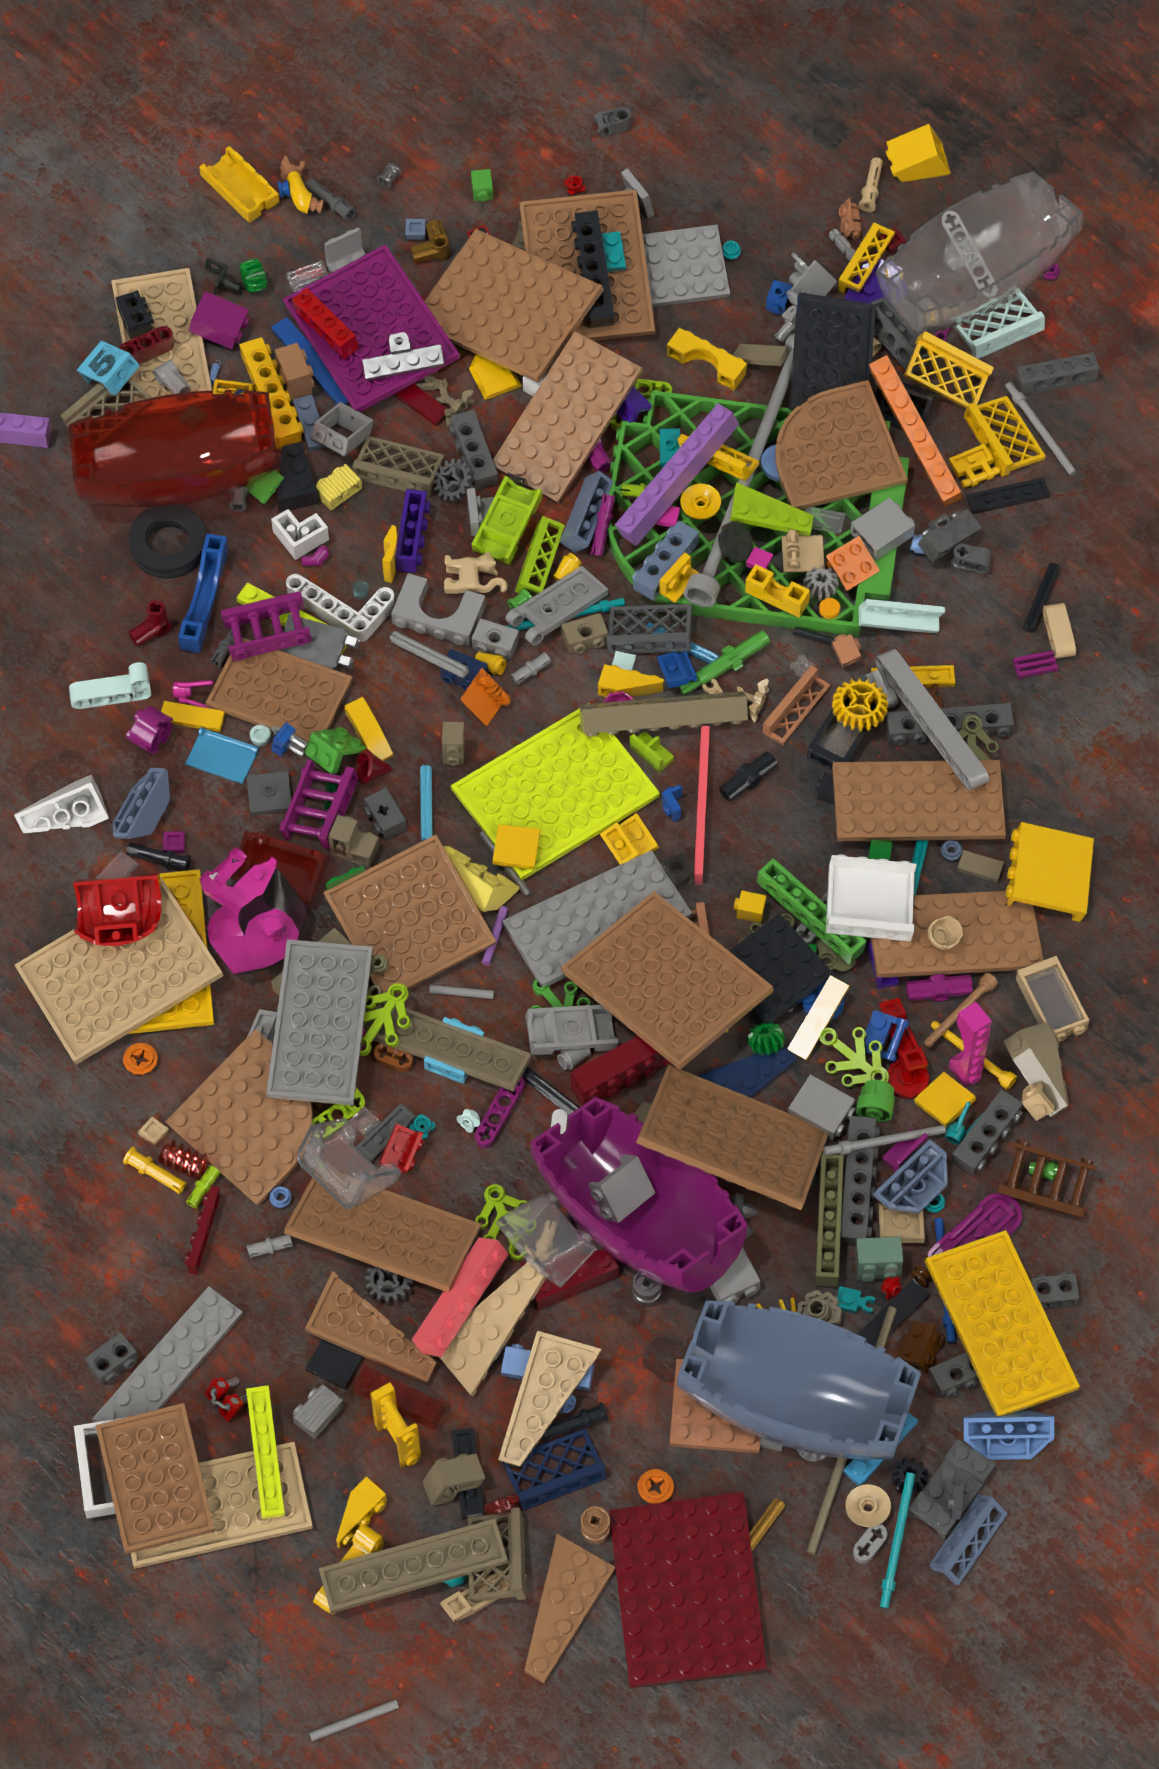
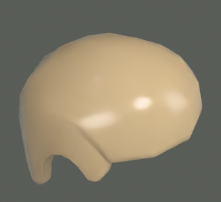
M951 916L934 920L928 928L929 940L934 947L942 950L956 946L963 936L961 924Z

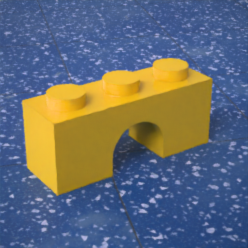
M755 564L746 578L745 592L800 618L809 603L810 590L794 582H791L789 587L782 586L774 579L773 572Z

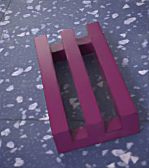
M1053 650L1013 658V665L1018 679L1058 671ZM1051 664L1050 666H1045V667L1037 668V667L1042 666V665ZM1027 668H1036V669H1031V670H1026V671H1020V670H1022V669H1027Z

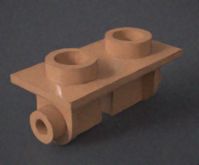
M848 198L839 209V216H841L840 230L846 239L848 236L853 239H859L862 234L860 222H855L860 220L859 207L856 203H851L850 198Z

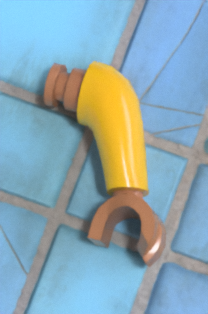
M285 155L280 166V176L284 181H288L294 205L305 214L308 211L314 212V210H317L320 214L324 200L317 201V198L311 197L312 193L307 190L301 179L305 162L300 161L299 166H294L289 163Z

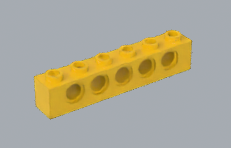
M262 337L239 344L241 357L252 384H254L255 391L279 449H282V446L302 442L303 426L301 422L296 420L297 412L295 407H291L289 404L291 398L288 390L284 391L283 389L284 381L282 376L277 375L278 367L275 359L271 360L270 358L272 353L269 344H265Z

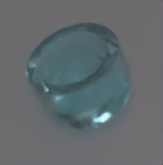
M363 580L354 582L353 594L357 598H364L369 592V584Z

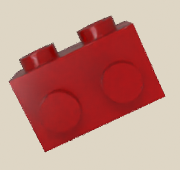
M395 1124L379 1164L400 1174L411 1171L416 1161L413 1158L415 1152L421 1149L424 1139H421L423 1132H415L400 1124Z

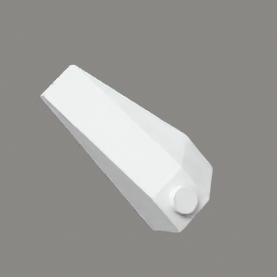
M92 775L75 781L14 814L23 833L42 832L59 828L70 829V827L80 826L82 828L90 827L109 819L101 793Z

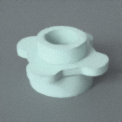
M465 1109L462 1115L457 1116V1122L468 1133H472L474 1127L480 1125V1118L474 1110Z

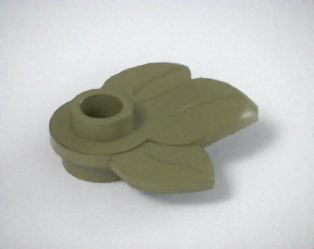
M822 940L819 941L817 946L818 956L822 961L828 960L830 964L826 965L831 971L834 969L844 972L854 967L856 964L855 960L849 965Z

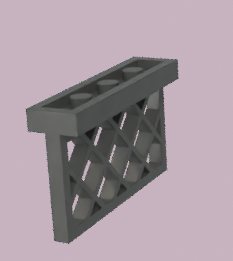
M669 604L610 607L609 633L607 636L609 655L615 654L616 651L628 654L691 651L692 605ZM679 611H687V614L681 619L675 615ZM658 612H665L667 614L661 620L655 616ZM624 613L626 617L620 622L615 619V614ZM638 613L646 614L640 621L634 617ZM672 618L676 623L669 628L664 623ZM631 619L636 624L628 629L624 624ZM652 619L656 624L649 629L644 624ZM660 626L666 630L664 633H654ZM680 626L686 629L684 633L674 632ZM640 627L646 631L644 634H634ZM619 628L625 632L623 635H614V632Z

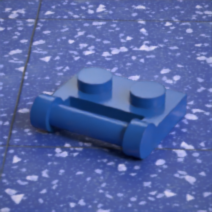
M874 1010L866 1029L867 1035L864 1039L865 1053L872 1055V1052L869 1050V1044L874 1040L879 1041L883 1045L884 1050L894 1024L897 1027L888 1052L882 1050L881 1059L895 1063L897 1049L904 1030L908 1028L910 1022ZM879 1044L872 1046L873 1051L879 1049Z

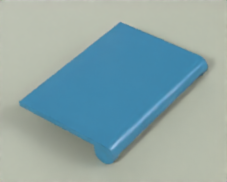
M201 727L198 733L199 736L185 765L243 784L259 751V747Z

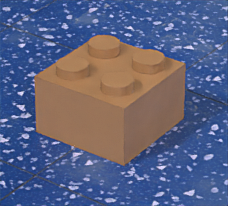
M298 343L275 349L277 372L283 378L285 391L288 390L290 403L296 398L311 394L313 396L312 388L315 385L312 376L314 374L311 365H307L305 362L307 357L304 349L300 350Z

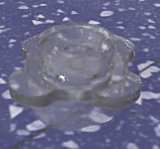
M799 655L798 659L790 664V669L794 670L797 676L802 677L811 665L815 667V664L809 662L805 655Z

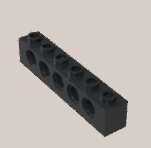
M598 210L574 213V221H571L572 233L577 235V238L574 239L575 251L579 250L580 255L577 256V266L582 268V274L579 275L602 285L604 289L595 302L601 303L602 306L597 307L593 305L585 316L586 321H590L591 328L615 325ZM588 232L591 233V235L585 236L583 235V233ZM587 250L594 251L593 253H586ZM589 268H596L597 270H595V271H590V270H588V269H589Z

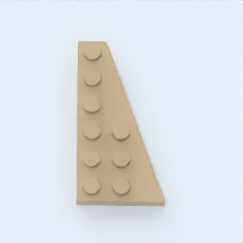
M532 1259L471 1311L443 1356L439 1357L472 1397L475 1395L476 1388L481 1380H484L488 1374L489 1367L497 1359L512 1335L513 1328L518 1320L522 1319L526 1307L534 1299L547 1278Z
M537 1331L498 1460L500 1462L517 1467L522 1466L600 1355L602 1349Z

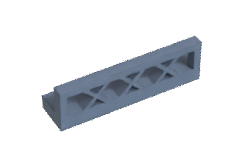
M978 1494L929 1564L931 1569L935 1572L944 1573L954 1585H959L1008 1513L993 1497ZM994 1508L998 1515L994 1521L990 1522L989 1513ZM984 1526V1535L981 1539L977 1540V1531L980 1527ZM972 1544V1553L969 1557H965V1548ZM959 1562V1572L955 1576L950 1570L955 1563Z

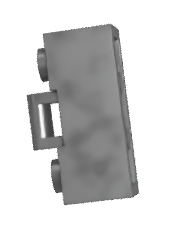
M968 509L961 513L957 511L950 518L947 514L943 513L928 523L930 528L921 534L923 538L919 541L918 545L933 563L953 551L956 545L964 544L974 538L982 529V526Z

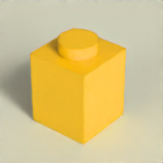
M741 890L740 898L736 897L733 910H737L736 918L761 923L766 906V895Z

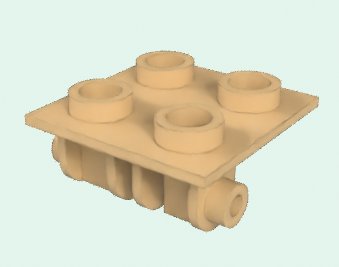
M789 530L786 536H782L784 572L812 571L814 566L817 569H820L822 565L824 567L822 535L799 536L796 530Z

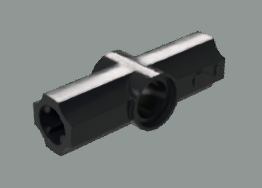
M765 751L750 764L744 763L736 770L733 777L719 787L722 797L726 801L732 802L747 789L753 790L760 784L765 775L778 766V762L770 752Z

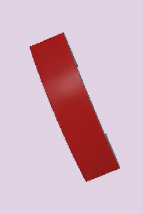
M900 998L879 1003L882 1013L907 1020ZM894 1024L889 1034L891 1041L897 1027ZM908 1026L904 1030L896 1053L905 1069L912 1071L928 1066V1062L922 1048L918 1046L910 1026Z

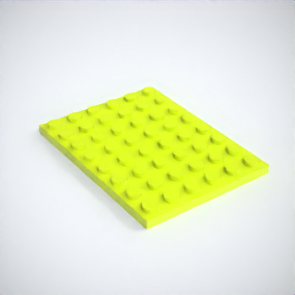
M580 708L451 785V790L494 845L496 843L498 824L540 829L535 870L512 867L521 880L528 878L602 833L616 822H620L660 797V792L614 734L599 732L597 736H587L582 732L580 727Z

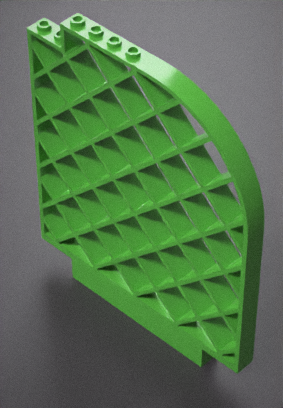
M652 390L651 398H647L652 407L648 411V415L644 414L643 423L622 421L621 428H617L616 440H619V443L614 445L613 457H616L615 462H611L610 474H613L611 479L613 484L609 495L616 496L614 502L624 512L632 505L625 496H621V491L630 490L622 489V484L617 486L621 460H624L636 474L625 481L624 484L640 485V483H645L648 486L662 470L663 467H660V460L645 469L633 455L651 443L660 452V429H675L680 425L690 436L697 428L690 419L700 412L710 413L717 404L733 412L740 425L750 418L762 420L768 405ZM655 406L664 407L671 416L652 427ZM780 407L766 445L778 438L784 421L793 410ZM885 421L888 431H890V421ZM738 425L731 434L741 445L736 450L749 455L754 439L751 440ZM626 436L636 437L624 445ZM761 455L760 460H759V466H760V467H761V458H762V455ZM899 457L907 476L910 458ZM709 466L699 472L686 488L694 484H705L722 473L734 486V489L721 496V506L715 514L722 523L726 513L725 508L729 506L739 478ZM761 471L753 476L749 488L755 490L772 479L768 478ZM772 480L784 494L777 500L789 505L780 480ZM906 484L870 492L872 494L869 511L888 498H891L894 503H898L903 509ZM682 493L677 497V499L672 503L671 506L678 507L675 504V502L681 499ZM868 493L834 501L816 513L811 507L802 509V511L814 515L812 529L814 528L827 542L823 546L824 560L827 558L826 555L854 539L850 534L851 529L837 537L824 521L843 511L853 522L862 515L852 504ZM680 509L678 521L699 532V543L697 544L699 549L690 554L691 566L693 567L709 557L715 539L708 542L696 528L708 519L700 520L690 516L687 517ZM610 519L607 535L613 557L622 573L633 584L632 577L635 570L632 567L646 559L648 555L654 553L657 543L665 539L667 531L658 535L651 528L645 535L650 542L624 557L616 542V539L621 537V534L616 526L612 527ZM741 523V524L745 525V527H746L749 531L752 530L753 528L757 527V526H754V525H749V524ZM771 529L778 537L759 549L771 554L776 553L782 549V536H786L788 532ZM897 547L875 561L880 570L879 572L858 584L855 605H852L839 590L843 585L837 576L839 585L835 595H830V597L839 602L843 612L839 613L834 619L819 618L810 608L819 602L817 596L812 599L809 597V603L800 618L786 611H768L760 599L745 592V583L739 575L750 569L746 566L747 559L731 567L722 557L717 569L721 573L714 578L720 585V588L730 582L743 597L730 606L720 605L715 601L713 606L701 607L688 601L685 596L674 603L660 593L654 601L660 605L691 604L692 615L791 629L799 627L814 632L836 635L846 634V636L851 634L852 637H859L861 627L859 626V605L866 599L889 601ZM772 563L767 568V570L774 573L773 577L776 582L785 587H789L790 581L804 573H780ZM679 611L681 613L687 614V611Z

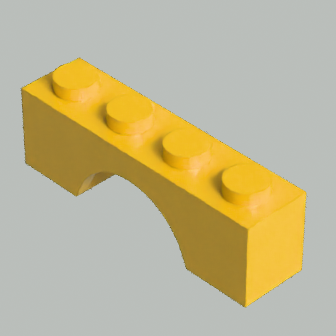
M679 328L667 343L668 357L682 364L691 360H704L711 363L717 370V382L735 391L747 374V363L743 359L734 357L727 353L726 350L713 346L707 340L694 336L690 331Z

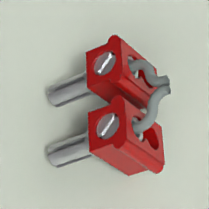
M223 1377L213 1378L205 1391V1396L213 1405L220 1406L218 1412L227 1422H230L232 1418L237 1416L242 1405L248 1402L247 1394L241 1397L236 1393L231 1396L226 1395L230 1387L239 1384L237 1377L227 1381Z

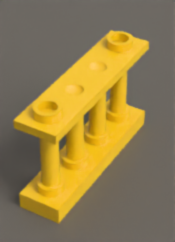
M389 1382L370 1393L374 1423L379 1432L385 1429L391 1434L397 1444L401 1468L405 1466L410 1467L421 1458L418 1426L414 1423L408 1427L397 1410L395 1389Z

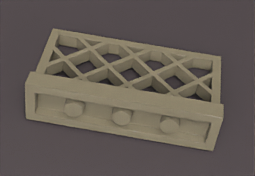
M130 378L127 383L131 385V391H119L116 394V403L105 404L107 398L115 395L111 394L99 382L60 416L65 428L71 429L95 450L153 401V397ZM120 396H130V403H119ZM134 396H143L145 398L141 403H133ZM116 408L115 415L105 416V409ZM119 408H130L129 413L126 415H119ZM94 409H102L101 416H91V412ZM115 420V424L112 427L104 428V421ZM80 421H87L86 428H77L75 425ZM90 421H101L100 428H90ZM89 433H100V437L93 442L89 439Z
M367 436L358 459H355L353 463V471L364 482L405 492L406 489L426 491L427 497H430L433 481L436 479L435 473H438L444 455ZM369 445H378L379 448L371 451ZM394 449L399 453L390 456L387 451ZM384 453L386 458L381 460L376 459L375 455ZM414 454L418 458L409 461L407 455ZM371 458L373 463L364 462L363 460ZM403 458L405 463L396 465L394 460ZM435 459L437 462L428 465L425 460ZM388 462L392 465L391 468L381 466ZM421 462L424 467L416 470L413 465ZM409 467L412 472L408 473L400 470ZM428 472L431 477L420 476V474Z
M520 1507L510 1508L511 1512L468 1517V1526L494 1518L496 1523L508 1520V1526L502 1532L499 1531L501 1540L504 1539L508 1542L505 1553L506 1555L509 1553V1557H507L509 1566L503 1573L496 1567L486 1569L481 1575L478 1573L469 1574L470 1602L516 1597L517 1600L526 1599L524 1517ZM493 1570L499 1577L491 1584L484 1578ZM503 1579L510 1583V1590L500 1591L496 1587ZM481 1582L488 1586L484 1593L475 1594V1588Z

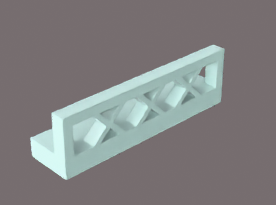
M866 599L859 605V626L937 634L939 632V617L945 613V607Z

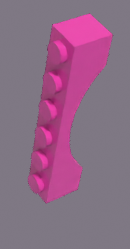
M977 1002L958 1012L957 1025L963 1039L964 1050L952 1057L949 1063V1069L963 1087L969 1084L973 1085L981 1079L992 1023Z

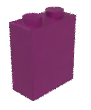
M205 291L191 319L188 332L233 349L235 342L239 344L243 332H240L241 329H246L250 318H247L249 309Z

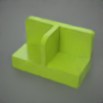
M645 731L638 737L632 734L630 736V748L657 772H662L674 761V756L660 745L661 738L659 736L653 739Z

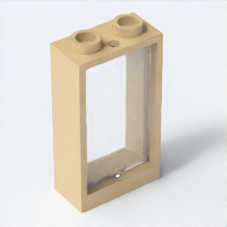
M1057 956L1017 970L1016 981L1037 1023L1049 1022L1059 1043L1068 1036H1078L1087 1030L1089 1019Z

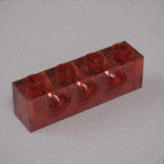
M366 1365L363 1366L354 1382L356 1394L371 1401L370 1393L390 1382L395 1389L397 1410L400 1415L433 1431L435 1430L444 1414L443 1402Z

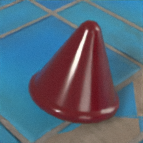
M364 749L360 752L356 763V774L361 784H367L369 781L392 771V767L373 754L369 749Z

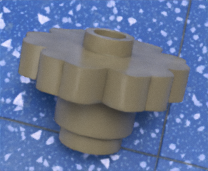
M819 1290L807 1293L805 1296L806 1301H801L798 1304L797 1313L834 1325L841 1323L843 1312L838 1307V1299L830 1292H825L822 1295Z

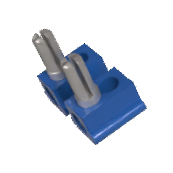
M285 722L282 727L272 726L271 730L275 734L271 748L273 753L282 757L287 749H290L301 757L305 755V750L303 749L307 746V742L296 736V729L289 725L288 722Z

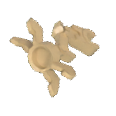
M711 679L712 688L706 687L705 684L702 685L705 694L723 693L715 679ZM768 679L758 683V691H756L755 695L745 693L747 695V702L752 703L748 708L750 710V718L754 723L757 722V714L763 707L766 697L765 693L769 692ZM737 687L738 692H744V690L741 687Z

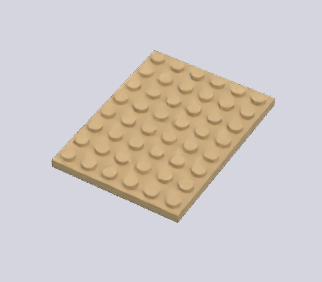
M161 877V917L157 929L143 939L120 946H103L92 944L80 938L72 930L15 964L16 969L75 1065L224 976Z

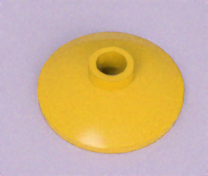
M694 484L684 490L680 503L682 510L688 516L700 520L708 519L719 511L721 497L718 491L710 485Z

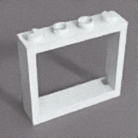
M118 1419L74 1426L84 1511L87 1519L116 1514L113 1502L94 1505L86 1438L98 1437L95 1425Z

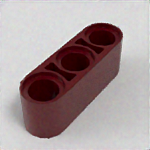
M161 326L120 345L119 349L130 353L138 364H142L173 349V332L171 328Z

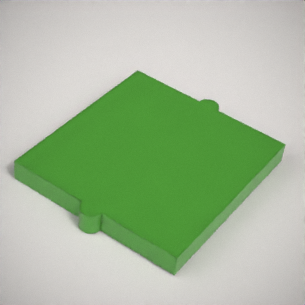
M264 462L259 470L253 474V478L246 488L249 490L248 492L265 504L272 493L276 492V488L284 477Z

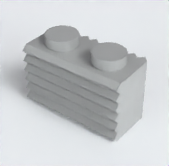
M323 1384L318 1389L315 1387L308 1395L309 1400L304 1405L300 1404L293 1412L294 1424L313 1439L319 1436L323 1429L344 1407L343 1400Z

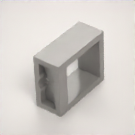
M340 402L314 423L311 438L345 456L362 443L367 436H370L374 420ZM337 423L352 431L353 434L347 438L330 428Z

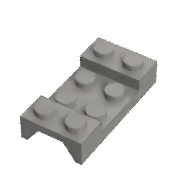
M602 1005L527 1010L525 1018L531 1055L553 1054L554 1050L594 1048V1051H609L618 1045V1039L614 1036L612 1014Z

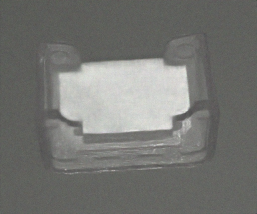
M346 1118L310 1125L297 1152L298 1163L344 1208L358 1207L398 1180L402 1171L394 1164L385 1163L378 1170L353 1146L356 1139V1130Z
M543 1192L501 1216L496 1224L538 1273L561 1288L597 1248L591 1243L593 1238L586 1231L579 1232L561 1213L558 1209L560 1207L557 1204L559 1202L558 1198L551 1192L548 1194Z

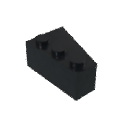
M302 442L282 446L280 475L284 479L278 486L277 503L279 513L287 509L291 511L318 504L317 491Z

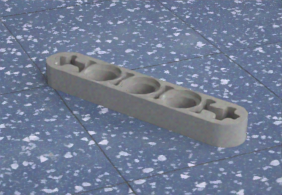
M945 212L942 216V226L976 288L985 299L993 298L997 293L996 282L963 222L956 212ZM947 216L955 217L954 225L957 229L952 233L949 231L953 230L950 223L946 224ZM956 233H963L966 237L965 241L962 243L956 242L954 239ZM966 250L974 251L975 257L972 260L965 259L964 252ZM982 267L985 271L984 275L976 277L973 274L974 268ZM986 277L989 278L986 280L989 287L993 286L991 294L989 292L984 293L985 285L983 282L981 284L978 283Z

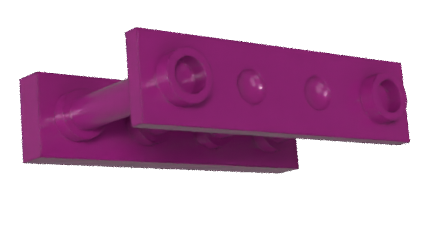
M301 591L220 610L225 628L231 627L235 645L228 646L232 661L244 660L248 657L313 642L309 627L303 628L299 610L305 609ZM291 613L295 630L283 633L279 615ZM271 618L275 635L263 638L259 620ZM251 622L255 640L243 643L239 625Z
M308 759L306 766L301 770V778L286 816L280 823L279 829L285 841H289L292 832L317 836L323 848L330 849L329 834L337 815L344 817L359 780L354 768L346 767L344 774H341V776L317 771L312 760ZM313 779L339 784L337 791L334 793L310 789ZM306 797L332 801L331 807L327 811L303 806ZM299 814L325 819L323 827H320V829L299 825L296 822Z

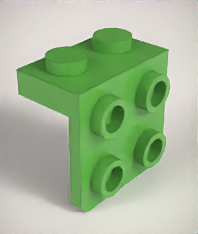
M337 727L336 729H322L321 731L311 732L305 754L330 774H336L343 755L360 753L366 749V746L359 739L351 736L346 729Z

